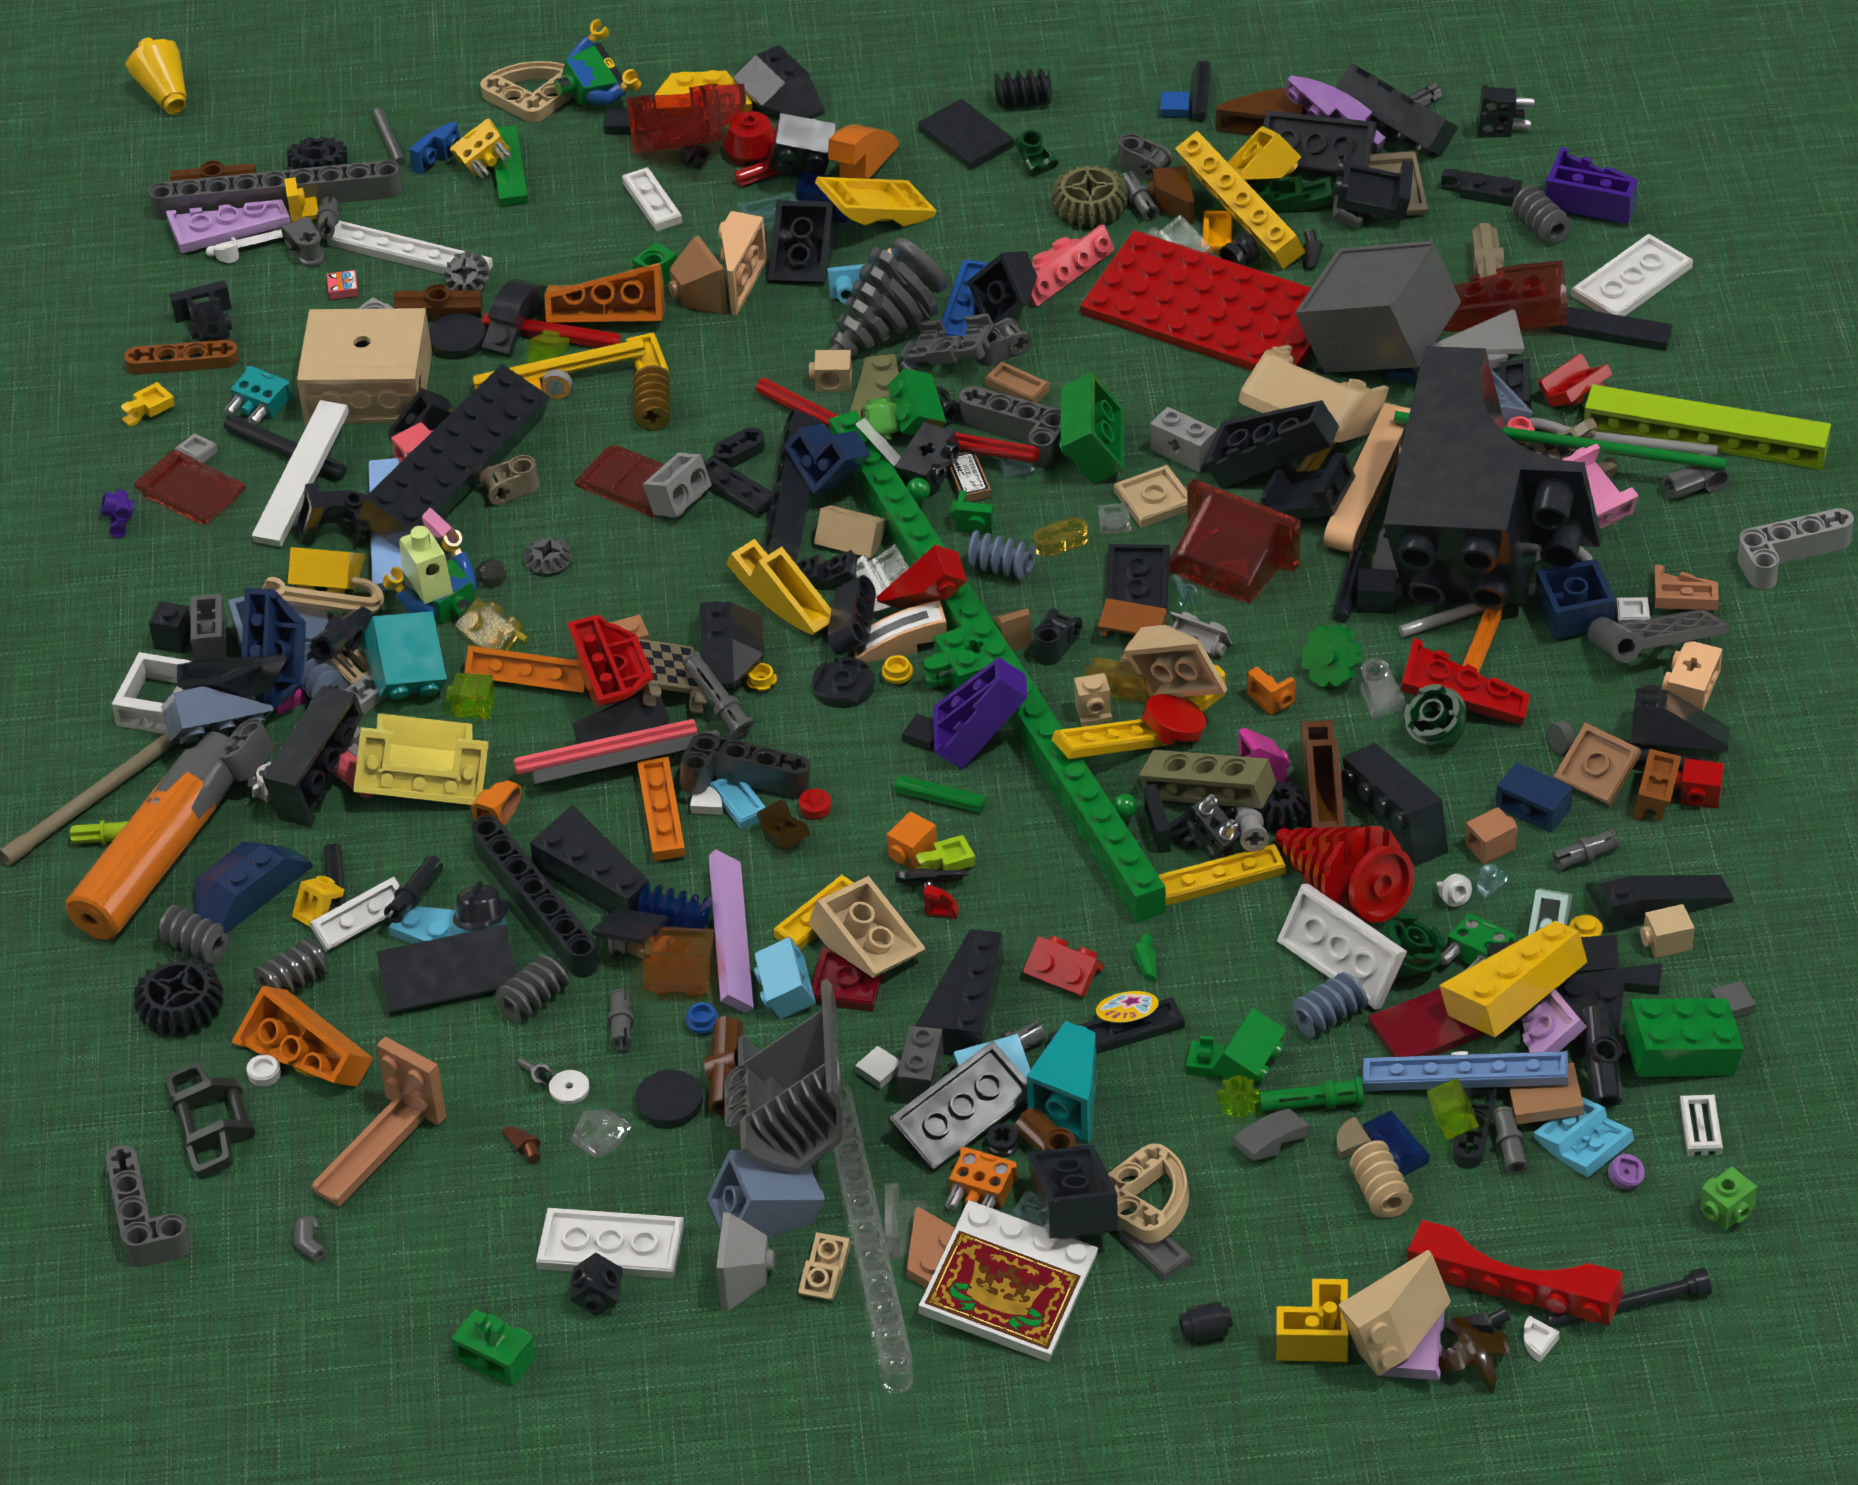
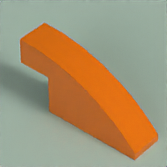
M857 124L848 125L829 138L828 159L840 162L839 177L869 179L899 147V141L892 133L885 130Z

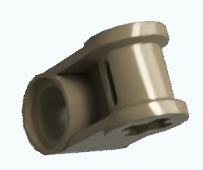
M519 455L500 464L489 466L479 475V483L483 488L487 489L488 498L494 505L505 504L523 495L532 494L540 485L535 460L529 455Z

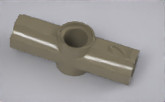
M1480 223L1478 227L1472 229L1474 275L1478 276L1480 294L1486 296L1487 299H1497L1499 295L1505 293L1503 247H1499L1497 228L1492 227L1490 223Z

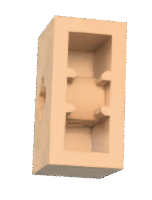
M1685 641L1682 650H1676L1671 666L1673 670L1672 672H1666L1662 690L1670 691L1704 711L1720 673L1722 648L1694 641Z

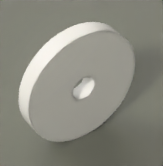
M575 1070L562 1071L556 1074L549 1083V1092L553 1100L565 1105L576 1104L582 1101L590 1090L588 1078L583 1073Z

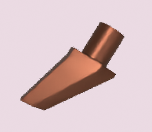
M514 1126L502 1129L503 1133L516 1146V1149L521 1154H525L529 1163H536L540 1160L541 1157L537 1148L540 1146L541 1141L536 1136Z

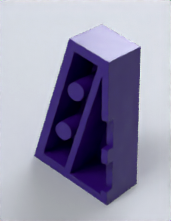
M998 657L934 705L935 753L963 770L1027 699L1026 674Z

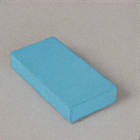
M718 779L711 782L710 787L720 795L723 808L740 829L759 822L757 812L765 808V805L749 785L743 782H739L740 784L728 782L726 779Z

